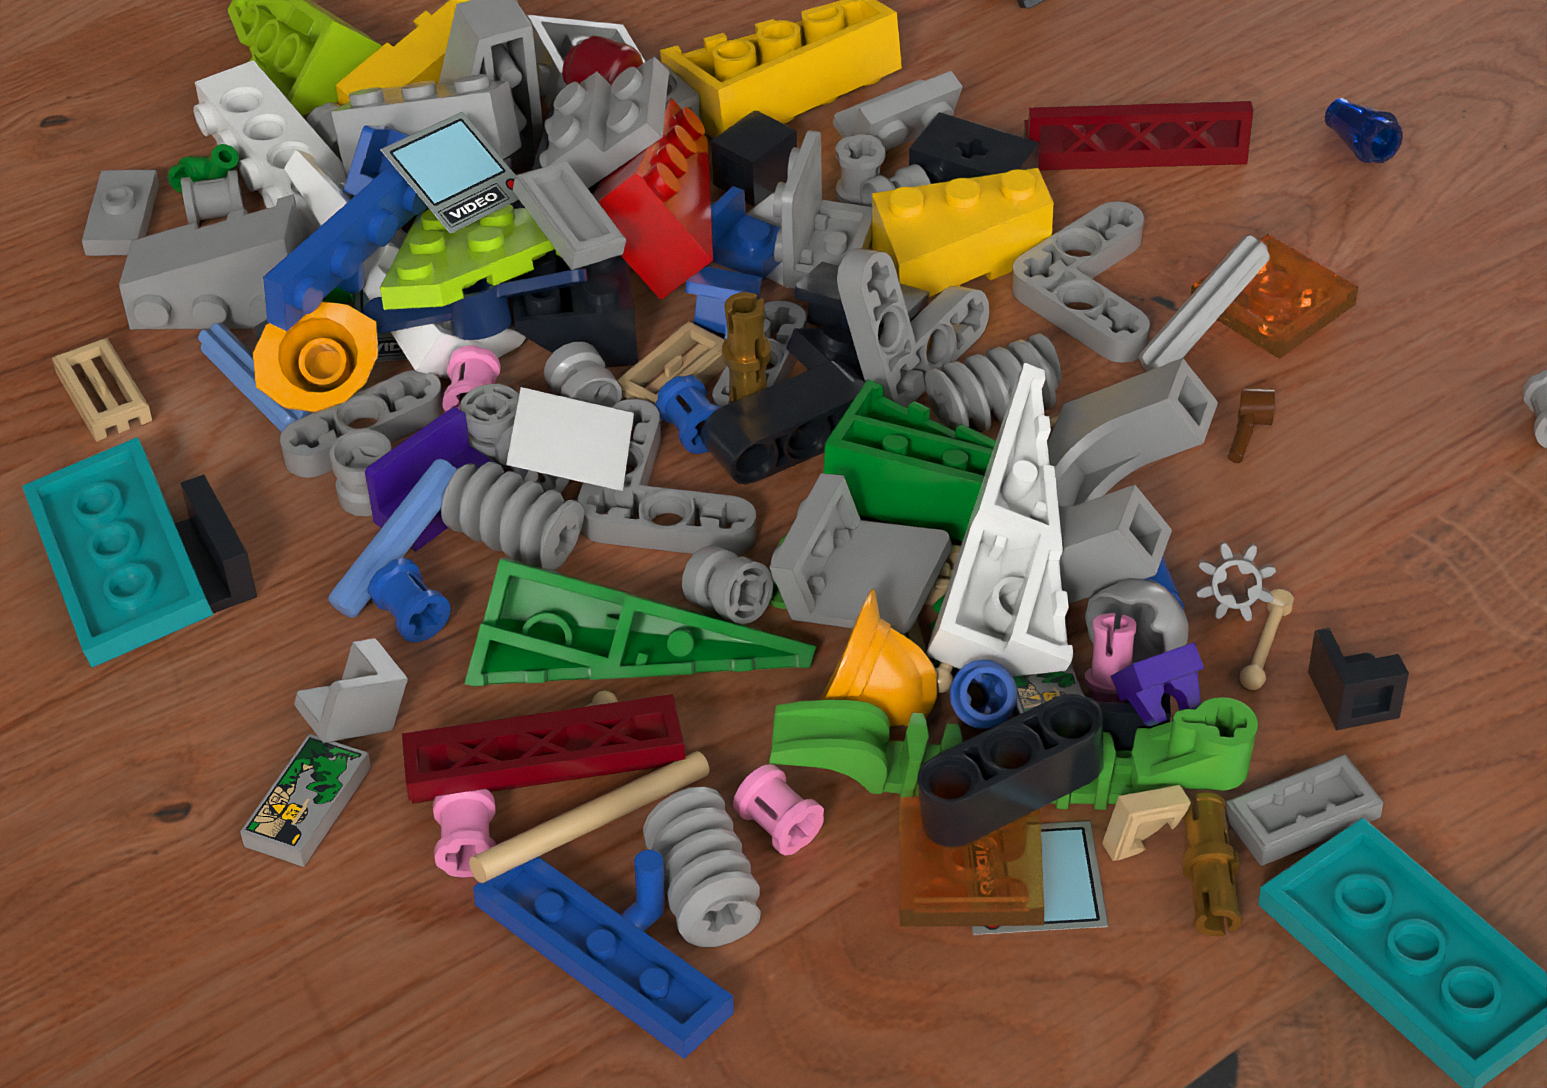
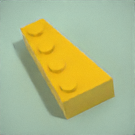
M840 0L801 11L802 21L799 22L775 21L771 19L754 24L756 34L727 41V36L724 33L703 38L704 48L682 54L678 45L660 50L661 63H665L699 93L700 119L705 128V133L712 138L723 133L752 111H759L785 124L803 112L819 105L830 104L841 95L862 86L875 84L882 77L902 69L897 12L878 0Z

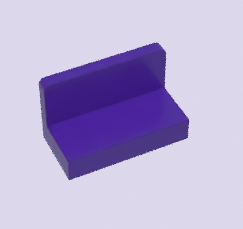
M457 407L450 408L366 468L365 477L373 521L381 528L384 526L435 460L444 459L457 469L465 464H474L479 469L480 466L487 462H494L470 446L465 412ZM441 509L410 547L415 552L448 528L442 521Z

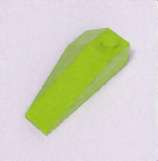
M232 0L227 9L240 43L248 46L252 58L249 62L255 61L301 116L311 113L313 109L326 103H337L336 84L382 47L381 44L311 0Z

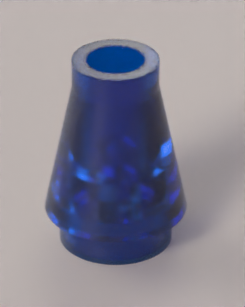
M1346 98L1336 99L1328 106L1325 112L1326 125L1333 129L1354 155L1364 163L1386 162L1397 153L1401 146L1403 131L1392 113L1352 103Z

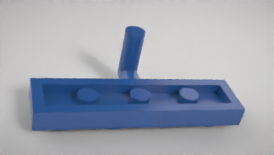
M390 164L263 276L267 322L288 331L303 316L315 311L322 299L335 287L348 293H357L362 290L365 283L364 261L379 247L386 246L401 227L415 215L424 212L428 207L393 164Z
M644 850L635 856L636 901L621 914L615 912L540 857H536L484 883L479 882L473 887L475 906L683 1059L734 1014L732 994L644 932L665 911L663 857L657 851Z

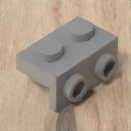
M952 71L926 81L920 79L840 111L834 115L832 123L842 139L857 134L872 135L881 140V144L885 147V151L918 138L939 112L953 116L963 86Z

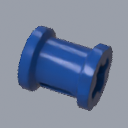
M694 375L677 376L668 381L658 392L655 406L660 412V418L667 423L674 424L679 431L678 438L687 451L693 454L709 452L702 444L700 438L701 428L698 426V423L701 421L705 423L706 419L721 407L712 405L706 398V389L700 379ZM677 396H682L687 406L682 407L677 401Z
M406 558L392 560L386 566L380 568L370 580L368 593L372 597V601L379 609L389 611L396 619V630L406 641L413 643L425 641L435 636L448 621L451 612L449 601L439 591L430 590L423 583V576L420 573L419 567L412 560Z

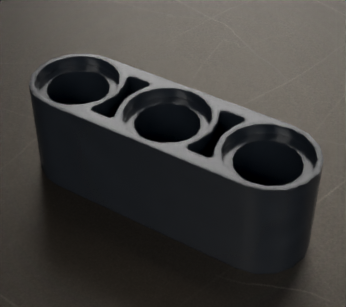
M836 360L825 363L714 411L706 419L701 429L700 438L702 444L738 484L747 485L758 482L824 453L825 442L865 382L844 361Z
M1064 694L1054 697L929 759L918 772L921 822L925 835L936 844L945 847H960L972 843L1091 783L1099 777L1104 768L1103 713L1099 705L1092 699L1079 694Z

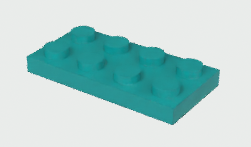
M138 437L22 486L81 648L92 668L213 615L149 459Z
M1362 817L1260 887L1258 905L1462 1088H1482L1547 1038V972L1365 818Z

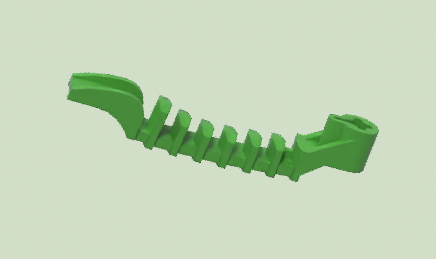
M1222 697L1206 700L1196 710L1184 709L1177 711L1171 722L1150 729L1137 728L1132 751H1115L1110 732H1103L1104 768L1099 777L1051 803H1055L1057 809L1068 810L1069 804H1093L1094 809L1106 810L1108 804H1116L1118 796L1176 785L1186 789L1219 791L1236 788L1246 780L1249 773L1258 728L1257 717L1252 709L1243 702ZM852 700L799 701L776 705L769 764L834 770L858 781L870 793H899L901 800L912 801L913 796H919L918 772L923 764L932 757L963 741L959 725L947 723L941 745L927 744L929 733L925 716L922 713L912 712L905 740L894 741L889 740L890 720L886 713L870 703Z

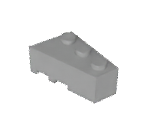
M470 0L456 4L438 85L454 84L456 79L479 74H487L489 82L509 80L521 148L509 155L508 158H511L513 170L534 164L543 134L533 26L516 0Z
M294 194L278 198L274 207L250 214L247 213L245 208L228 213L227 220L199 228L195 222L132 240L119 283L130 330L210 329L214 323H221L228 329H254L255 326L265 321L267 313L263 276L303 242Z

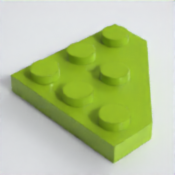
M509 204L451 234L433 212L428 209L422 214L417 215L380 286L383 308L388 310L446 306L463 299L462 289L474 285L480 279L486 277L487 283L495 286L534 270L533 260L543 257L547 252L554 250L555 247L526 208L513 209V206Z

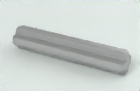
M1246 235L1239 240L1140 352L1138 358L1145 371L1148 372L1181 359L1189 352L1269 261L1268 247L1262 241L1257 240L1251 235Z

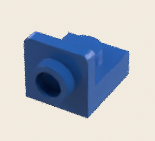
M732 186L717 202L711 204L712 262L743 274L762 277V281H764L780 264L774 258L775 242L780 227L746 215L745 192L743 189Z

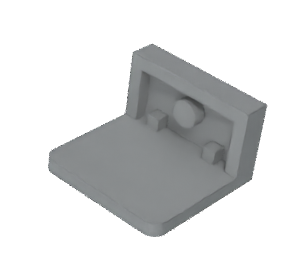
M808 130L801 148L793 147L789 157L787 182H779L777 184L773 200L774 217L781 218L782 226L776 237L774 258L776 262L783 263V287L795 288V285L822 261L840 266L842 258L848 251L853 248L868 249L872 240V207L822 200L821 133Z
M821 473L808 498L801 502L797 518L782 545L775 549L770 570L791 620L853 628L864 599L872 588L876 591L880 619L891 624V628L900 634H904L914 625L952 549V543L949 534L944 530L860 520L844 476Z

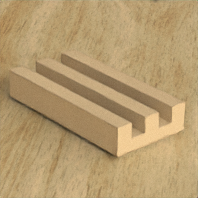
M688 321L617 379L622 390L621 401L626 399H642L655 405L659 390L668 381L677 376L694 375L705 385L726 367L722 357L724 339ZM697 342H699V344H698L697 346H695L691 351H689L685 356H683V357L681 356V355H682L683 353H685L688 349H690L694 344H696ZM665 369V372L662 375H660L646 388H643L648 382H650L654 377H656ZM677 396V401L682 405L685 400L682 396Z
M108 338L52 358L57 376L96 442L107 438L105 429L115 426L118 433L130 430L128 420L137 417L141 425L152 421L149 405ZM101 357L128 403L118 405L92 362V358ZM78 364L105 411L98 413L71 366Z

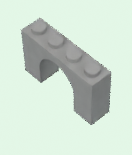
M1184 358L1063 405L1047 445L1049 465L1055 468L1063 547L1059 564L1062 591H1067L1068 604L1091 597L1129 578L1145 579L1157 573L1172 529L1135 484L1109 494L1106 493L1121 479L1138 468L1204 443L1218 402Z

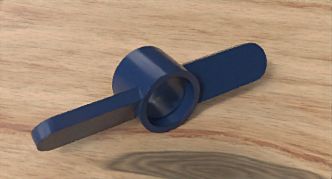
M576 269L508 283L502 282L495 286L487 283L485 277L478 280L474 285L462 289L463 299L443 307L384 310L382 297H377L365 305L363 314L376 321L377 333H387L451 320L456 337L463 340H479L497 335L511 325L512 317L507 298L588 282L586 269Z

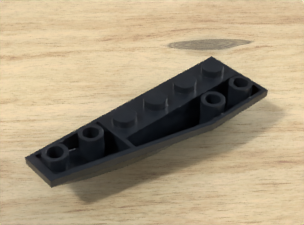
M554 110L549 111L547 119L553 116ZM545 127L531 171L542 168L539 157L549 146ZM599 182L588 188L592 195L594 194ZM554 249L547 252L543 257L533 260L534 270L512 278L511 282L570 271L571 269L562 257L556 255V250ZM621 255L577 268L586 269L588 282L512 297L516 331L552 354L563 345L572 342H586L593 345L605 362V368L636 365L638 363L634 306L628 265Z

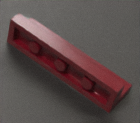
M1251 101L1034 107L1029 108V120H1024V138L1039 142V171L1242 165L1248 162L1253 106Z
M673 694L402 733L408 799L412 801V804L434 801L436 796L487 789L490 792L663 767L674 761L686 759L684 740Z

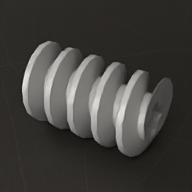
M1039 333L1030 336L1027 342L1022 339L1011 342L1006 349L1002 347L990 349L985 356L975 354L966 357L963 364L954 361L945 364L941 371L936 368L927 370L924 380L930 405L940 421L945 426H949L953 431L961 424L969 427L968 419L971 420L979 432L988 431L991 427L990 412H992L996 421L1002 424L1016 379L1024 363L1045 370V381L1042 387L1044 411L1052 409L1056 403L1055 389L1058 388L1062 375L1056 349L1046 336Z
M487 462L480 466L479 469L474 464H465L456 470L443 495L441 515L442 521L449 529L465 533L473 541L484 542L488 548L504 552L510 559L555 571L565 563L576 545L584 521V508L576 500H568L564 503L561 493L552 490L544 493L540 483L535 481L524 483L520 474L512 471L504 474L501 465L495 462Z
M692 787L673 793L658 803L647 816L644 824V842L649 850L657 851L663 857L664 891L668 895L670 910L676 916L679 933L688 943L698 947H718L732 943L749 934L760 923L761 911L755 904L760 896V886L758 881L751 875V864L742 853L741 840L733 832V821L725 811L723 797L715 789Z

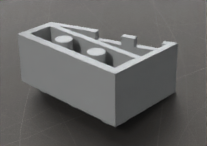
M487 74L462 77L454 80V84L435 85L434 81H423L403 87H376L358 90L349 94L350 102L331 112L345 178L348 177L358 141L365 125L386 126L412 135L463 112L502 160L521 148L509 80L489 82Z

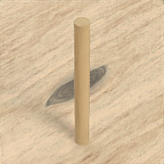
M695 751L687 755L685 760L674 761L470 857L469 865L471 872L480 883L493 879L708 776V762L702 753Z

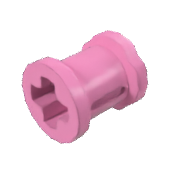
M469 345L460 347L452 352L451 359L447 365V374L451 380V385L445 390L443 396V409L445 412L452 407L460 409L461 400L474 388L496 383L497 377L500 374L501 364L498 357L491 350Z
M774 764L764 765L753 771L742 782L734 796V811L745 820L754 819L772 836L773 847L785 856L795 854L802 847L808 845L818 834L824 823V808L813 799L804 800L786 784L785 773Z
M487 789L436 796L433 802V813L435 820L441 825V839L434 848L436 866L443 869L450 876L474 877L469 865L470 857L496 845V842L489 836V822L492 821L496 813L494 796Z

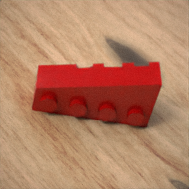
M673 98L666 102L662 138L601 179L593 194L594 198L626 238L624 252L621 256L660 300L713 261L708 139L704 135L705 128L698 116L687 107L681 109Z

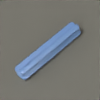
M214 323L210 329L201 330L198 336V340L202 343L201 351L281 432L289 424L310 415V412L285 409L256 388L253 353L225 325Z
M437 459L433 462L330 593L328 601L336 610L349 618H354L360 613L371 598L368 593V587L374 574L392 560L403 558L441 509L443 495L457 468L444 459Z

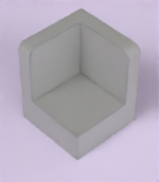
M376 638L352 642L342 680L335 681L330 686L299 690L295 697L294 706L323 743L393 730L408 678Z

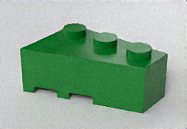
M868 379L825 442L823 473L844 476L859 517L866 516L897 525L944 530L951 539L963 541L996 440L963 424L953 431L929 419L930 408L915 401L909 404L908 408L883 397L884 386Z

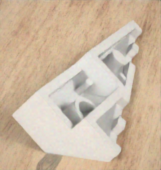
M296 149L284 169L320 225H322L350 201L354 195L343 192L345 183H340L336 186L315 164L316 159L312 155ZM402 229L395 233L392 240L386 246L379 247L364 261L365 283L362 289L369 300L381 297L380 286L407 236ZM451 320L391 332L415 371L425 374L431 372L436 377L448 380L450 378L447 374V365L451 359L452 352L458 348L474 345L491 350L499 358L520 347L526 339L525 336L516 331L515 324H512L503 332L489 338L463 340L454 335Z
M1024 363L1016 379L926 651L927 657L950 664L959 669L978 660L993 661L1006 668L1012 677L1066 671L1073 657V646L1067 644L1065 615L1069 608L1067 591H1062L1059 564L1063 547L1055 468L1049 465L1047 439L1051 432L1049 416L1044 415L1042 395L1045 370Z

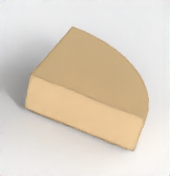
M1180 785L1118 796L1102 842L1112 861H1119L1143 852L1146 849L1141 841L1157 832L1167 822L1171 829H1174L1180 823L1191 804Z

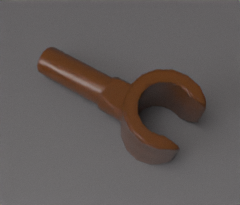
M1245 388L1242 390L1237 431L1228 454L1230 461L1234 463L1242 462L1253 433L1254 424L1272 425L1275 404L1274 389Z

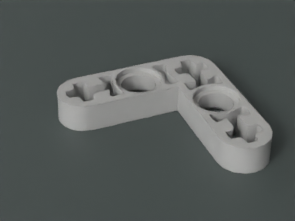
M1107 202L1023 253L1014 261L1012 268L1013 296L1019 302L1102 357L1121 363L1133 362L1139 359L1140 352L1148 345L1150 329L1148 316L1093 280V278L1129 256L1141 246L1144 226L1142 211L1137 206L1127 202ZM1082 250L1091 253V255L1077 257L1070 256L1065 252ZM1074 302H1082L1092 305L1093 308L1088 310L1071 309L1066 305Z
M853 248L842 258L838 268V291L865 383L870 379L884 386L883 397L904 407H908L909 404L916 401L926 391L924 377L927 370L936 368L941 371L945 364L956 361L985 331L989 319V302L985 293L979 289L949 286L910 322L895 265L891 256L886 252ZM883 316V332L880 337V340L878 341V329L880 321ZM931 335V347L927 356V343Z
M626 399L610 407L634 413L632 427H635L633 442L630 441L627 464L632 465L635 470L625 475L623 491L583 482L578 496V502L584 508V521L581 528L583 535L591 541L604 544L694 554L702 547L709 545L724 548L734 552L737 556L750 551L757 541L756 510L753 505L744 498L731 495L647 486L661 444L660 412L655 405L642 399ZM634 513H639V519H635ZM664 513L677 514L683 518L679 523L671 526H661L652 522L653 518ZM695 520H700L701 526H696ZM732 524L730 529H725L726 525Z

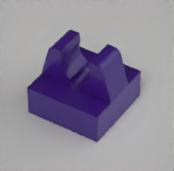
M1194 642L1133 663L1111 675L1120 701L1128 699L1147 726H1153L1167 720L1161 705V697L1164 692L1176 699L1179 710H1196L1201 705L1197 672L1204 669Z

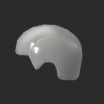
M1129 578L1089 597L1085 619L1092 643L1094 642L1093 620L1097 616L1115 613V629H1120L1122 615L1129 616L1136 621L1132 664L1187 644L1189 625L1184 610L1176 598L1164 586L1152 579Z

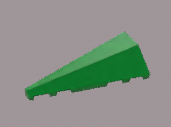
M503 557L499 560L485 616L480 624L464 684L485 686L491 684H527L579 679L598 680L686 675L721 671L739 672L792 667L810 668L816 646L801 640Z

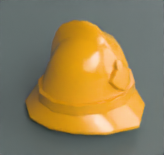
M321 301L315 311L303 316L288 331L271 323L267 324L253 352L256 388L285 409L317 413L346 402L366 384L377 360L378 340L376 321L350 305Z
M871 588L856 617L834 673L819 700H852L870 703L886 713L890 720V727L909 726L912 712L924 714L925 719L931 713L938 694L937 673L932 662L919 646L891 628V624L880 619L876 591Z

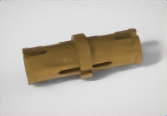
M740 292L731 295L724 304L727 338L722 345L723 362L729 368V400L731 403L767 388L766 365L771 359L770 341L764 335L765 305L762 298L757 300V295L750 292Z
M1197 793L1195 795L1198 813H1195L1194 801L1188 797L1191 804L1183 817L1187 850L1182 855V871L1185 877L1188 876V880L1192 885L1195 928L1203 935L1224 936L1226 932L1223 916H1226L1228 929L1232 933L1241 926L1242 922L1241 914L1238 910L1234 877L1239 872V857L1237 851H1233V847L1229 844L1225 815L1226 802L1218 794Z

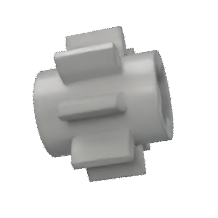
M1225 540L1220 541L1222 556L1215 563L1207 559H1199L1198 566L1202 571L1210 574V582L1196 588L1197 596L1203 598L1211 595L1216 596L1218 602L1215 606L1214 614L1218 619H1221L1226 614L1228 608L1240 609L1245 620L1250 621L1252 619V612L1249 606L1258 598L1264 602H1273V595L1268 589L1262 587V579L1272 576L1276 569L1273 564H1263L1256 567L1253 562L1257 553L1256 544L1249 543L1245 547L1243 554L1232 553ZM1233 565H1237L1242 574L1253 572V578L1244 582L1246 592L1236 596L1233 595L1229 587L1218 588L1217 585L1227 579L1225 569Z

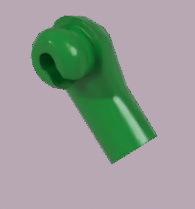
M220 144L213 148L210 156L189 155L183 157L177 165L169 169L168 181L175 191L182 193L181 178L190 177L193 182L227 177L228 171L234 170L239 161L238 153L232 146Z

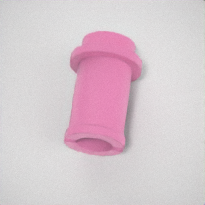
M1115 613L1102 614L1093 620L1092 668L1085 672L1084 684L1090 689V696L1098 702L1123 703L1128 700L1120 701L1111 675L1132 664L1136 621L1129 616L1122 615L1120 629H1115Z

